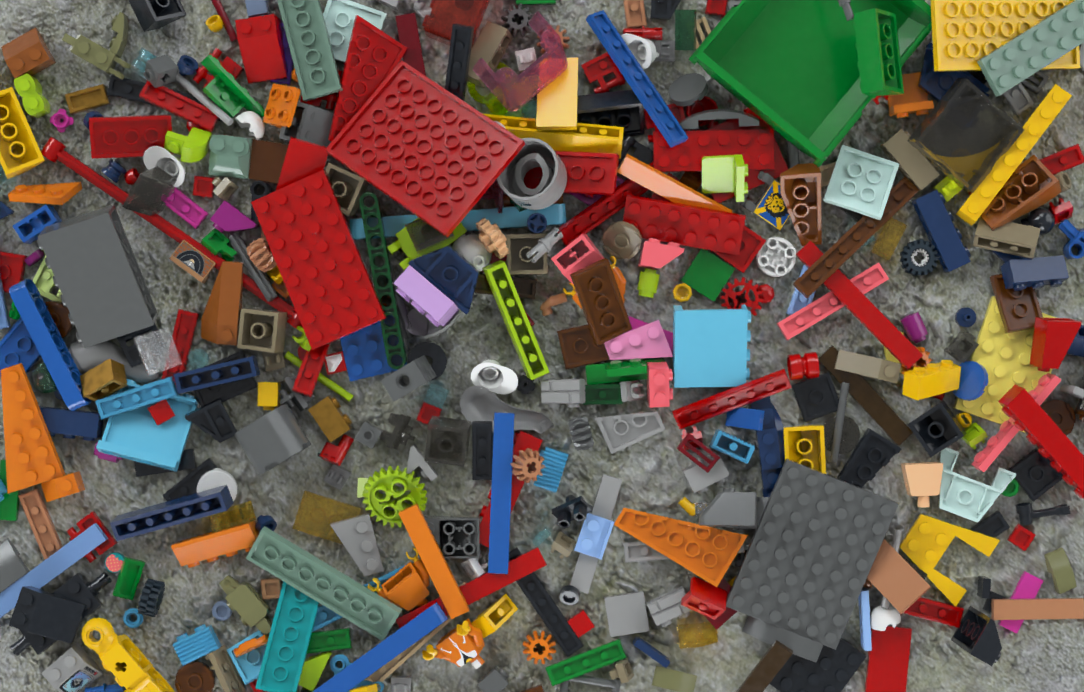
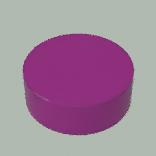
M39 248L25 259V263L30 267L44 257V252Z

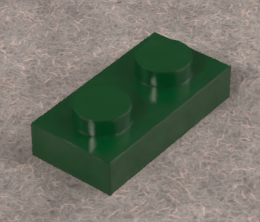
M620 384L585 385L586 401L583 405L623 404Z

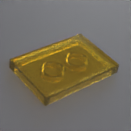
M305 490L292 529L343 545L330 524L359 516L362 508Z

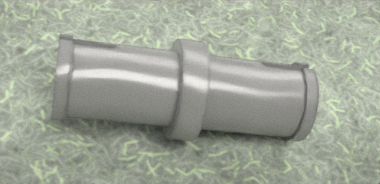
M554 227L550 233L544 238H540L538 244L526 253L527 258L529 259L535 254L530 261L536 263L541 256L552 250V246L563 238L562 232L554 237L559 231L558 228Z

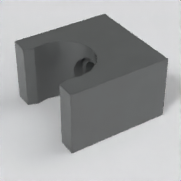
M425 355L385 377L381 382L393 402L434 379L437 375ZM404 375L409 377V384H405L403 381Z

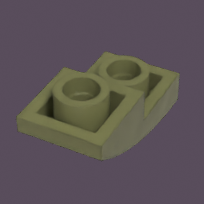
M119 12L111 23V30L117 33V36L112 38L109 51L122 57L128 39L129 21L128 16Z
M1061 547L1045 554L1047 570L1052 574L1055 591L1062 594L1077 587L1072 567L1064 549Z
M656 666L652 685L677 692H694L697 675Z

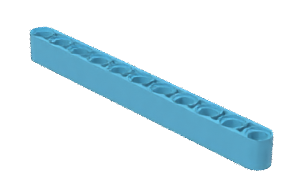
M553 204L541 210H529L522 207L470 210L461 223L467 232L479 231L476 223L483 218L489 220L491 225L497 224L499 229L528 227L527 220L532 214L540 213L546 218L547 226L562 225L567 222L565 204ZM415 214L382 217L386 238L396 237V233L418 217ZM369 218V226L375 227L378 224V218ZM350 219V231L353 239H366L363 219ZM376 235V236H374L372 239L380 238V237H379L378 235Z

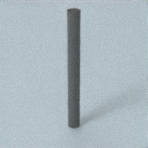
M845 382L841 383L830 461L838 462L850 384Z

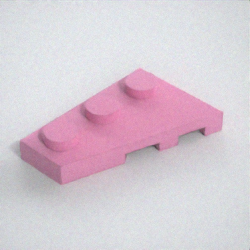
M659 320L623 333L604 343L610 360L673 357Z

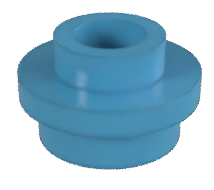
M137 608L128 609L123 616L125 625L130 628L139 627L144 620V616L138 613ZM132 614L137 616L136 621L131 620Z

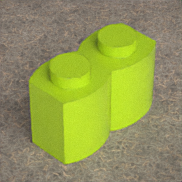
M26 73L14 79L15 89L23 97V106L29 115L38 119L51 112L48 100L42 95L41 84L35 77Z

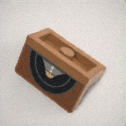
M185 240L180 243L169 258L204 284L209 279L207 275L216 265L214 261Z

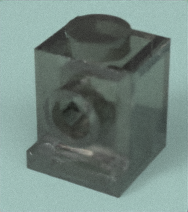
M959 332L944 351L957 362L964 363L979 344L975 342L976 338L971 333ZM960 342L964 344L962 350L958 348Z

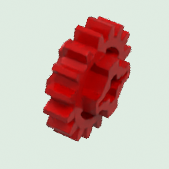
M742 277L741 282H739L735 278L734 284L728 282L729 288L722 289L726 294L720 296V299L725 300V303L721 304V306H727L728 309H741V304H745L751 307L749 311L756 316V309H762L759 302H763L764 299L760 298L759 295L763 291L757 290L760 286L759 284L752 285L753 279L746 282V278ZM737 286H744L742 291L733 290ZM751 290L755 294V300L751 298ZM745 293V299L747 300V302H743L740 304V299L737 297ZM729 297L733 299L734 307L731 306Z

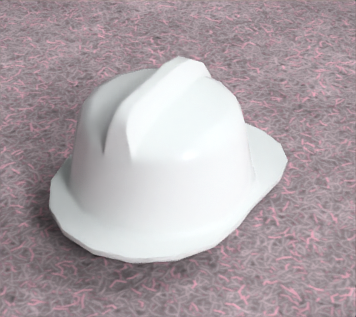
M629 33L620 35L643 70L647 69L655 58L659 56L651 40Z
M159 146L149 147L145 151L143 161L146 168L165 186L176 188L183 183L186 166L184 162H181V158L178 155L171 154Z
M485 360L474 367L471 372V380L475 386H483L494 393L509 394L518 386V378L513 370L501 366L495 360Z

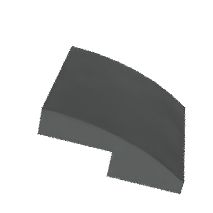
M9 538L0 544V593L30 572L19 557V551Z

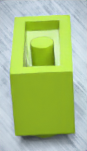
M331 651L305 659L299 682L300 686L312 692L314 691L332 654Z

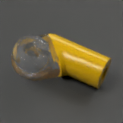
M683 497L678 502L690 516H700L708 506L704 502L692 504L686 497Z

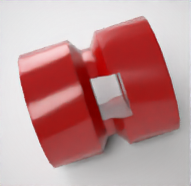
M816 352L805 353L803 357L800 354L787 356L790 380L802 379L803 376H806V378L819 377V360Z

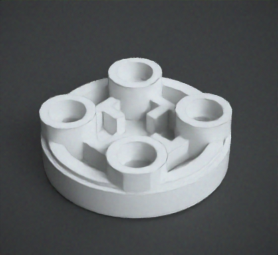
M781 237L767 239L756 255V263L759 269L764 274L772 277L787 274L792 270L796 262L795 248L788 240Z
M215 468L206 472L200 478L197 485V493L227 485L234 501L238 485L230 473L220 468Z

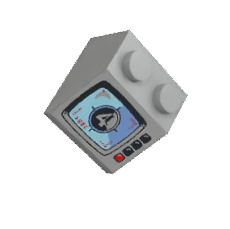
M77 643L41 674L60 692H82L104 672Z

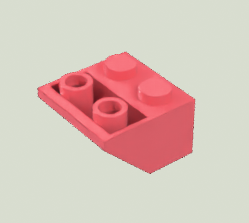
M586 233L580 235L551 258L561 273L572 284L570 274L604 259Z
M649 238L642 243L638 266L658 270L684 253L685 248H680L679 243L669 242L667 245L660 244L661 240Z

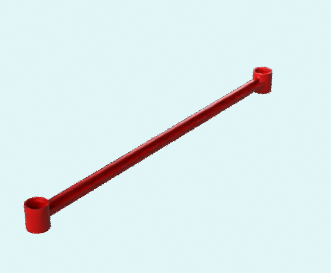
M50 137L41 150L44 157L54 163L57 160L178 243L185 240L216 263L214 267L220 270L222 262L226 260L218 255L215 256L204 245L65 151L66 146ZM243 273V287L279 312H287V317L289 318L287 323L296 329L298 326L302 327L293 306L278 296L270 302L267 301L256 282Z

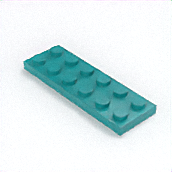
M284 581L255 689L267 692H297L320 604Z

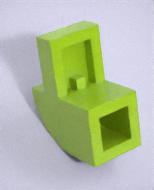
M192 127L188 137L168 131L165 135L164 149L181 155V162H197L206 156L210 148L209 142L212 133Z

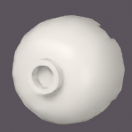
M471 233L472 235L466 236L464 234L454 242L452 248L479 272L483 271L482 268L489 265L492 253L487 252L484 245L478 239V234Z

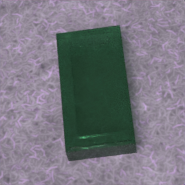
M675 10V50H696V10Z

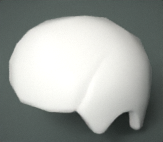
M245 111L235 117L241 128H249V136H255L256 140L263 137L265 125L257 113Z
M878 606L870 613V625L874 630L885 631L888 625L891 624L895 628L896 624L901 622L900 613L891 606H889V609H883L881 606Z

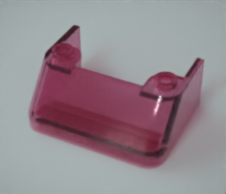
M539 11L533 15L528 24L540 37V44L546 53L519 75L508 67H503L494 73L482 57L472 69L509 111L514 112L521 109L568 67V60L560 36Z

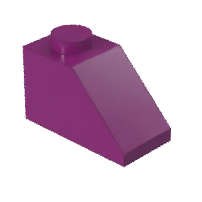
M225 200L210 219L214 222L212 226L220 232L224 230L229 233L259 227L257 223Z

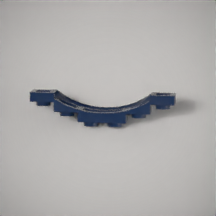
M770 396L750 403L751 409L765 411L762 431L755 430L761 467L763 497H770L785 462L784 426L777 410L771 403Z

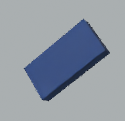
M742 407L727 412L725 425L762 431L765 411Z

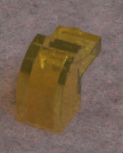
M247 501L232 505L227 511L210 515L208 519L212 533L254 521L256 516L252 502Z

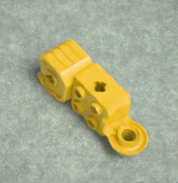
M92 618L85 623L81 632L84 644L99 655L103 667L115 675V680L120 686L126 688L124 692H175L127 635L122 634L118 636L114 632L111 623L103 618ZM93 630L100 633L101 638L99 640L93 637Z

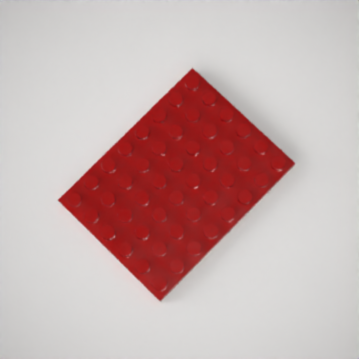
M401 60L325 150L333 158L448 238L524 147L525 143Z

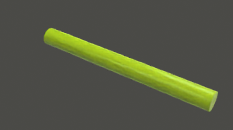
M288 351L284 358L300 368L302 360ZM320 373L318 378L320 383L348 402L351 401L354 395Z

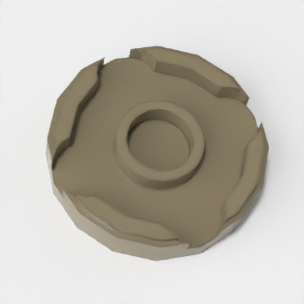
M622 221L614 222L606 228L602 236L603 247L610 256H614L616 259H630L638 254L642 245V236L634 225Z

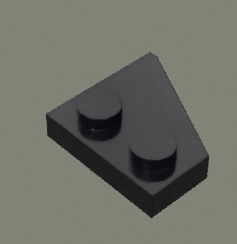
M220 398L185 415L186 420L191 421L199 429L210 434L219 443L235 436L234 434L238 432Z

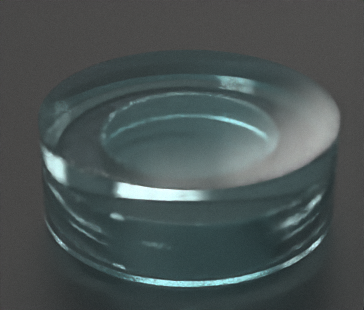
M194 349L191 351L188 357L190 365L198 369L207 366L209 363L207 351L204 349Z

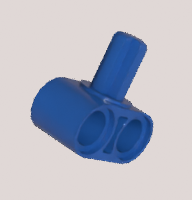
M1064 219L1058 225V228L1069 238V241L1063 247V254L1068 259L1082 258L1084 256V228L1078 231L1067 219ZM1073 245H1075L1078 248V253L1076 255L1072 254L1071 247Z

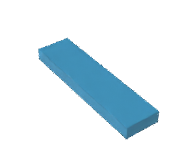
M173 376L96 400L95 402L102 420L179 394Z

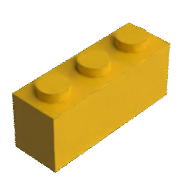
M941 360L940 363H929L927 366L914 367L913 370L905 371L902 395L915 400H921L959 389L961 366L953 364L951 360Z

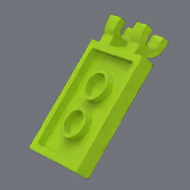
M418 217L395 235L398 240L387 248L392 255L402 248L407 258L400 262L399 265L405 271L412 259L450 245L460 236L464 235L467 230L460 222L447 238Z

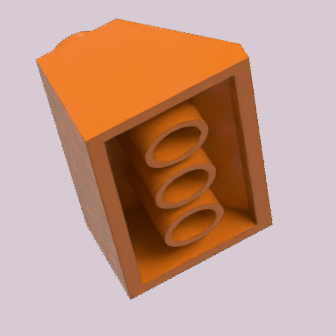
M252 520L178 541L171 545V548L180 565H188V568L200 565L199 561L207 559L208 563L218 560L220 555L226 554V557L237 555L238 550L245 549L246 552L250 551L259 532L255 528L256 521Z

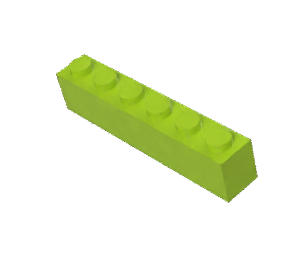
M499 260L483 267L482 269L526 376L533 380L549 373L506 263Z

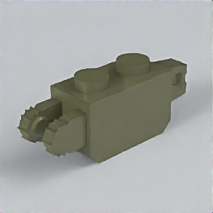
M65 33L62 39L71 45L69 50L73 54L122 80L125 76L123 73L114 70L116 64L119 63L122 67L128 69L131 66L121 60L116 54L82 35H77L75 39Z
M230 574L226 576L219 584L227 595L225 599L227 600L226 604L232 611L236 610L239 613V618L244 625H249L251 628L255 625L265 635L270 633L273 622L267 616L270 610L267 602L262 600L260 594L249 582L240 584Z

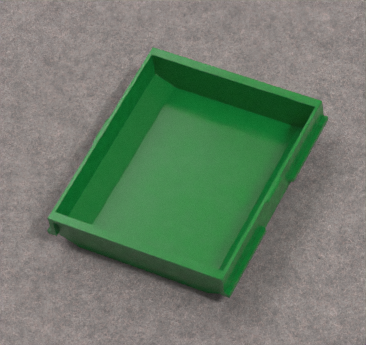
M742 0L737 7H732L688 59L694 65L698 62L709 76L798 150L813 158V164L818 168L862 116V110L871 99L876 97L864 95L860 89V71L857 66L858 52L855 47L856 32L853 27L854 19L846 20L843 8L839 6L838 0ZM851 0L850 6L853 14L873 8L896 14L901 67L932 30L931 6L924 0Z

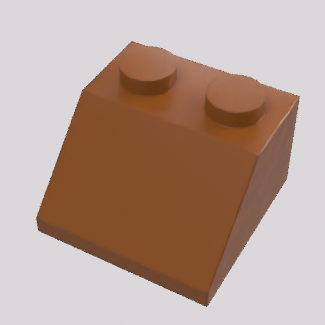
M36 27L1 47L4 60L14 78H18L26 73L33 76L56 63Z

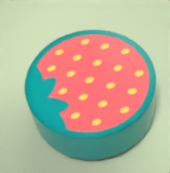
M119 552L109 554L105 559L106 569L112 573L119 572L125 558L124 555Z

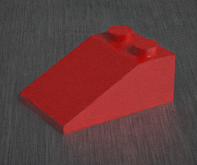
M275 14L235 20L238 44L248 84L288 78L280 19Z

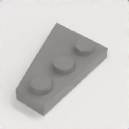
M658 411L595 417L611 454L666 430Z
M369 513L330 524L364 576L384 571Z

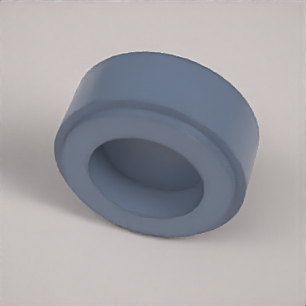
M226 600L218 601L212 608L213 616L219 621L227 620L233 613L226 604Z

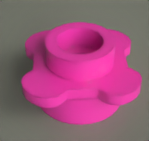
M59 109L57 113L50 117V123L54 124L60 133L65 132L66 128L74 123V119L66 114L65 109Z

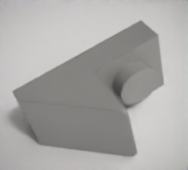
M415 444L411 446L407 473L409 474L420 466L421 470L419 472L425 480L429 478L432 482L439 475Z

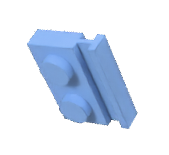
M587 513L574 551L602 560L614 521Z

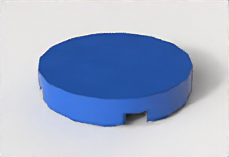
M965 361L959 364L961 366L959 389L952 392L960 399L967 401L976 400L985 392L983 390L989 382L988 373L985 367L979 363Z

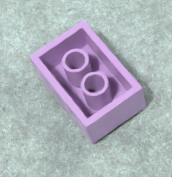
M410 265L394 282L397 287L396 292L408 303L411 300L410 304L422 315L427 313L426 317L437 328L440 325L443 328L446 327L459 312V308L453 301Z

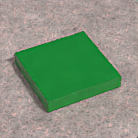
M700 249L680 281L714 302L735 268L706 249Z

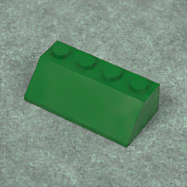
M877 8L854 13L853 27L856 32L855 47L858 52L857 66L860 71L859 86L862 94L868 96L904 94L896 14Z

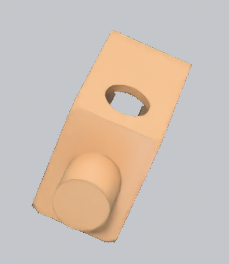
M901 463L907 495L917 496L918 507H930L929 496L940 494L943 463Z

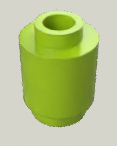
M645 268L644 272L640 271L637 286L639 296L654 298V293H657L660 275L656 274L657 270Z

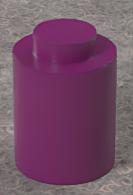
M919 312L900 319L909 341L919 343L926 339L925 335L928 332Z

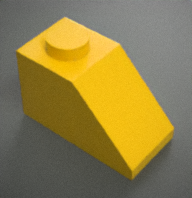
M504 594L471 623L482 630L483 638L495 632L518 608L508 595Z

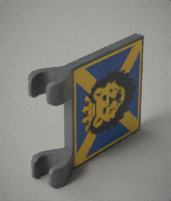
M760 171L757 178L768 184L756 204L744 198V202H740V205L780 232L790 218L780 193V182L768 173Z

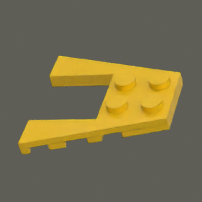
M920 513L900 543V548L950 602L957 606L967 590L935 570L934 567L955 536L990 557L1000 540Z

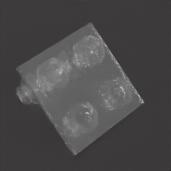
M169 327L134 338V344L138 348L141 362H143L146 370L145 373L148 376L182 365Z

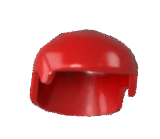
M704 96L700 101L699 99L694 101L695 104L686 106V115L689 117L698 112L719 108L713 99ZM699 120V126L712 124L715 120Z

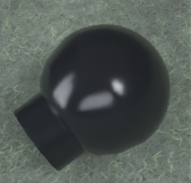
M1036 208L1028 214L1027 218L1020 220L1022 225L1041 228L1039 235L1049 233L1055 224L1052 212L1046 208Z

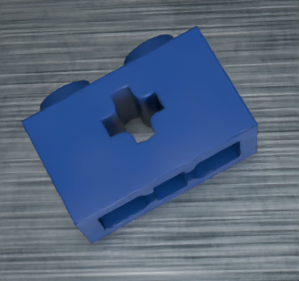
M45 204L14 224L13 228L23 243L31 244L38 239V235L45 227L62 222V219L53 206Z

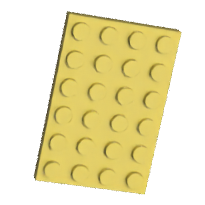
M995 296L991 297L970 361L977 362L985 367L988 373V385L985 386L983 390L985 392L976 400L967 401L957 397L953 408L1002 425L1010 417L1003 413L1001 410L1003 407L998 401L1014 385L1025 388L1027 392L1034 390L1038 385L1039 379L1047 373L1051 374L1052 369L1049 372L1037 370L1038 367L1030 365L1034 329L1005 333ZM1042 313L1043 318H1056L1051 315Z

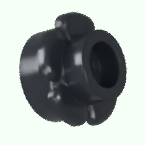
M521 375L518 378L517 390L521 391L522 394H529L530 391L535 389L534 379L530 380L525 375Z

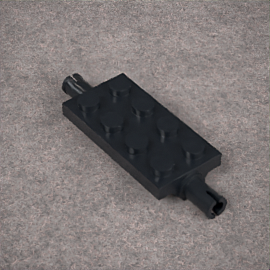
M103 572L92 582H87L80 573H77L54 591L53 594L86 605L81 619L82 622L103 605L98 599V591L111 583L112 580L110 577L107 578L109 575L106 572ZM20 630L23 637L12 644L10 649H15L13 653L19 656L20 653L31 645L36 654L40 655L58 640Z

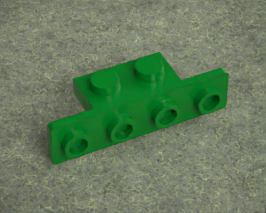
M209 54L201 62L215 77L202 89L207 96L231 118L243 107L247 111L257 113L261 118L264 117L263 106L249 95L247 89L238 84L234 76L221 66L218 59Z
M635 358L629 361L614 360L610 363L586 365L587 384L647 379V362H665V359L652 358L641 360Z

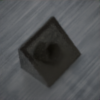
M417 219L405 225L417 254L454 238L453 232L447 238L422 219Z

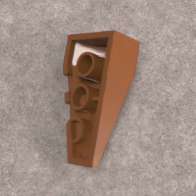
M1033 155L1017 167L1013 176L1004 184L997 197H994L981 214V218L992 230H995L1046 204L1060 194L1062 191L1059 180Z
M813 163L797 164L780 174V193L801 245L805 246L810 240L815 245H821V171Z
M222 262L201 318V338L215 344L237 346L242 308L243 262Z

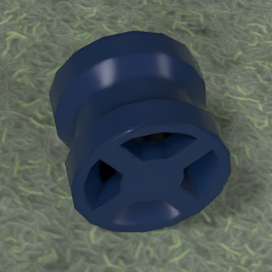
M111 158L108 161L109 164L103 167L101 171L117 183L120 175L125 174L127 170Z
M540 213L532 214L527 220L528 229L534 234H540L545 231L547 220L544 215Z

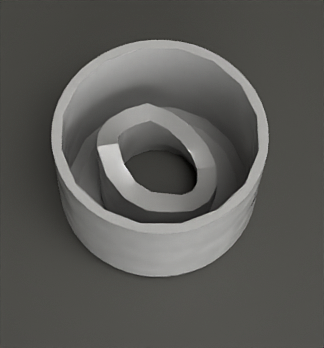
M523 138L521 140L525 143L524 147L499 175L497 181L501 189L520 207L529 210H541L553 205L562 196L567 184V171L563 161L546 142L536 138ZM541 167L543 176L540 184L535 189L527 188L524 184L526 173L530 169Z

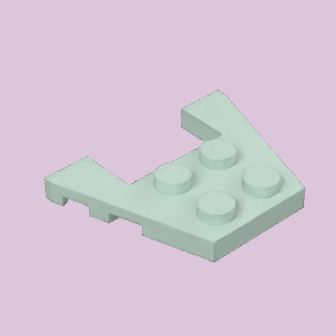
M946 447L940 451V462L943 463L939 494V509L978 523L993 505V502L1006 489L1011 480L1015 478L1016 473L998 467L992 485H986L953 472L959 452Z

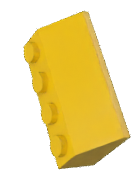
M13 87L0 91V163L7 179L28 172L45 161Z
M819 424L783 427L785 460L787 458L826 474L824 426Z

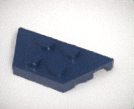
M929 42L926 45L918 86L948 110L989 92L990 89L967 71H934L933 44Z
M450 245L412 259L408 263L453 301L466 315L469 313L479 271Z

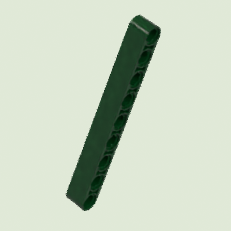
M366 192L360 197V208L374 288L385 316L392 315L395 317V324L393 326H388L385 323V319L380 321L388 365L392 369H400L406 364L407 357L380 201L376 194ZM368 196H372L375 200L372 207H367L364 203L365 198ZM370 216L378 218V224L375 227H370L368 224ZM376 235L382 240L381 245L378 247H374L371 243L372 238ZM379 255L385 258V264L382 267H378L375 264V258ZM381 275L387 276L389 280L388 285L385 287L380 286L378 283ZM384 295H389L392 298L390 306L382 304V297ZM390 335H396L399 338V343L396 346L389 343L388 338ZM397 354L402 357L401 365L393 364V355Z

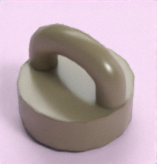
M1061 171L1054 175L1059 180L1062 192L1071 189V179L1066 172Z

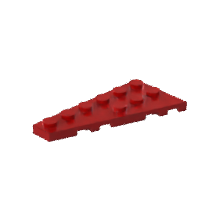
M358 15L355 16L342 74L341 86L343 90L338 92L328 140L331 142L395 69L407 50L406 46Z

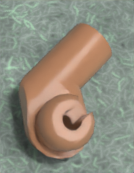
M565 293L550 296L540 305L542 315L552 314V306L567 302Z

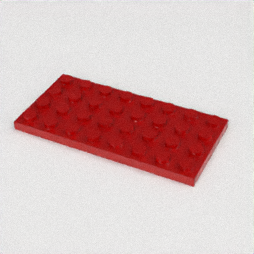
M321 170L251 202L312 350L386 319L325 170Z

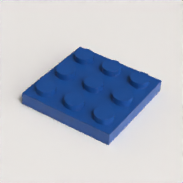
M387 315L385 323L388 326H393L395 324V317ZM380 321L340 338L350 381L398 370L392 369L388 365ZM390 335L388 341L391 345L396 346L399 343V338L396 335ZM397 354L393 355V364L401 365L402 357Z

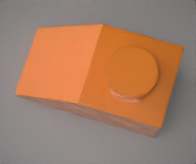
M80 471L41 483L46 502L85 490Z

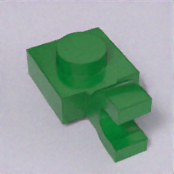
M216 228L202 239L201 244L215 256L221 253L222 258L226 261H233L235 259L234 256L237 252L228 246L230 240Z

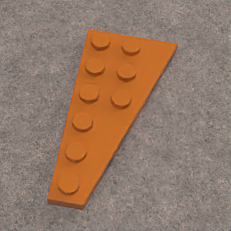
M19 363L3 368L1 370L7 493L9 494L65 475V471L23 364Z
M623 508L614 523L618 528L715 587H718L748 536L628 508Z

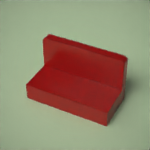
M694 576L691 578L690 591L681 598V605L716 620L726 611L727 591Z

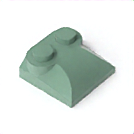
M212 135L209 142L208 175L249 179L253 140L237 136Z

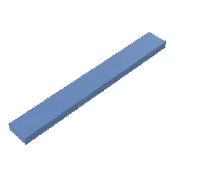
M95 523L2 591L0 593V618L15 608L23 586L41 589L105 542L108 538L99 525Z

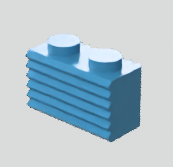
M720 429L715 431L709 447L746 464L749 463L755 449L753 444Z
M546 446L545 450L541 449L539 456L545 459L542 464L546 468L540 470L543 475H537V481H534L533 485L557 492L569 454Z
M202 624L194 629V633L188 635L186 632L176 637L177 641L173 643V647L183 666L222 646L212 624L207 627L205 624Z

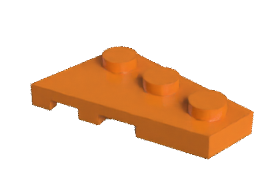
M81 182L18 185L8 193V197L11 202L63 205L82 190Z

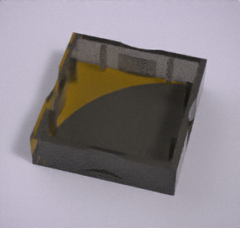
M958 78L907 141L951 180H954L960 188L973 193L991 172L996 161L1009 150L1023 133L1024 129L1004 111L994 106L989 98L967 78Z

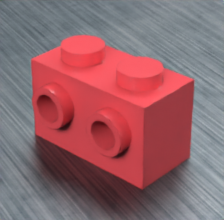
M647 362V401L650 408L670 407V400H673V389L669 388V381H673L672 369H669L667 362Z

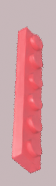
M879 262L850 279L863 294L889 280ZM830 291L777 323V326L785 339L789 340L845 305Z
M1047 373L1039 379L1036 388L1028 393L1041 405L1061 382V379L1054 374ZM1012 417L1002 423L999 432L988 440L984 450L976 454L971 464L976 469L985 472L1019 432V429L1014 425L1015 420Z

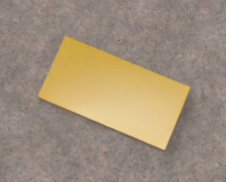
M539 58L536 130H577L578 58Z

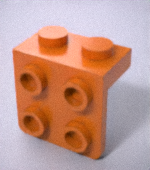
M921 72L902 74L904 94L889 95L887 100L889 116L906 118L912 113L921 116L929 114L928 111L934 109L933 100L928 101V94L918 86Z
M273 83L262 122L278 128H282V126L290 127L300 96V89Z

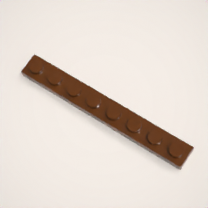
M904 177L891 189L881 220L864 215L793 283V286L806 298H809L918 193L919 189Z

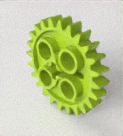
M390 465L387 471L382 467L380 474L375 471L373 477L369 476L368 483H365V490L362 494L365 497L363 503L367 504L365 510H372L370 517L376 515V522L382 519L383 526L390 522L391 528H393L395 523L401 528L403 522L398 514L399 511L416 503L421 512L425 510V504L428 500L425 497L427 490H422L425 483L419 484L420 476L414 478V471L408 474L406 467L403 471H400L399 466L396 467V470H393ZM395 483H401L404 487H398ZM378 490H383L386 494H381ZM404 500H410L412 504H408ZM386 507H392L394 510L391 511Z

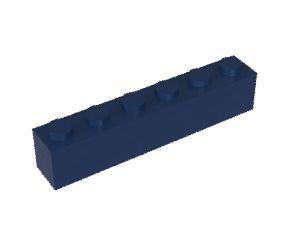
M223 485L118 515L110 522L116 541L227 511L234 502L228 486Z

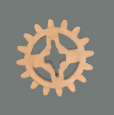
M486 218L476 223L480 233L478 234V239L484 245L487 252H494L495 256H498L499 259L509 254V250L506 247L507 238L498 225L495 223L491 225L490 221Z

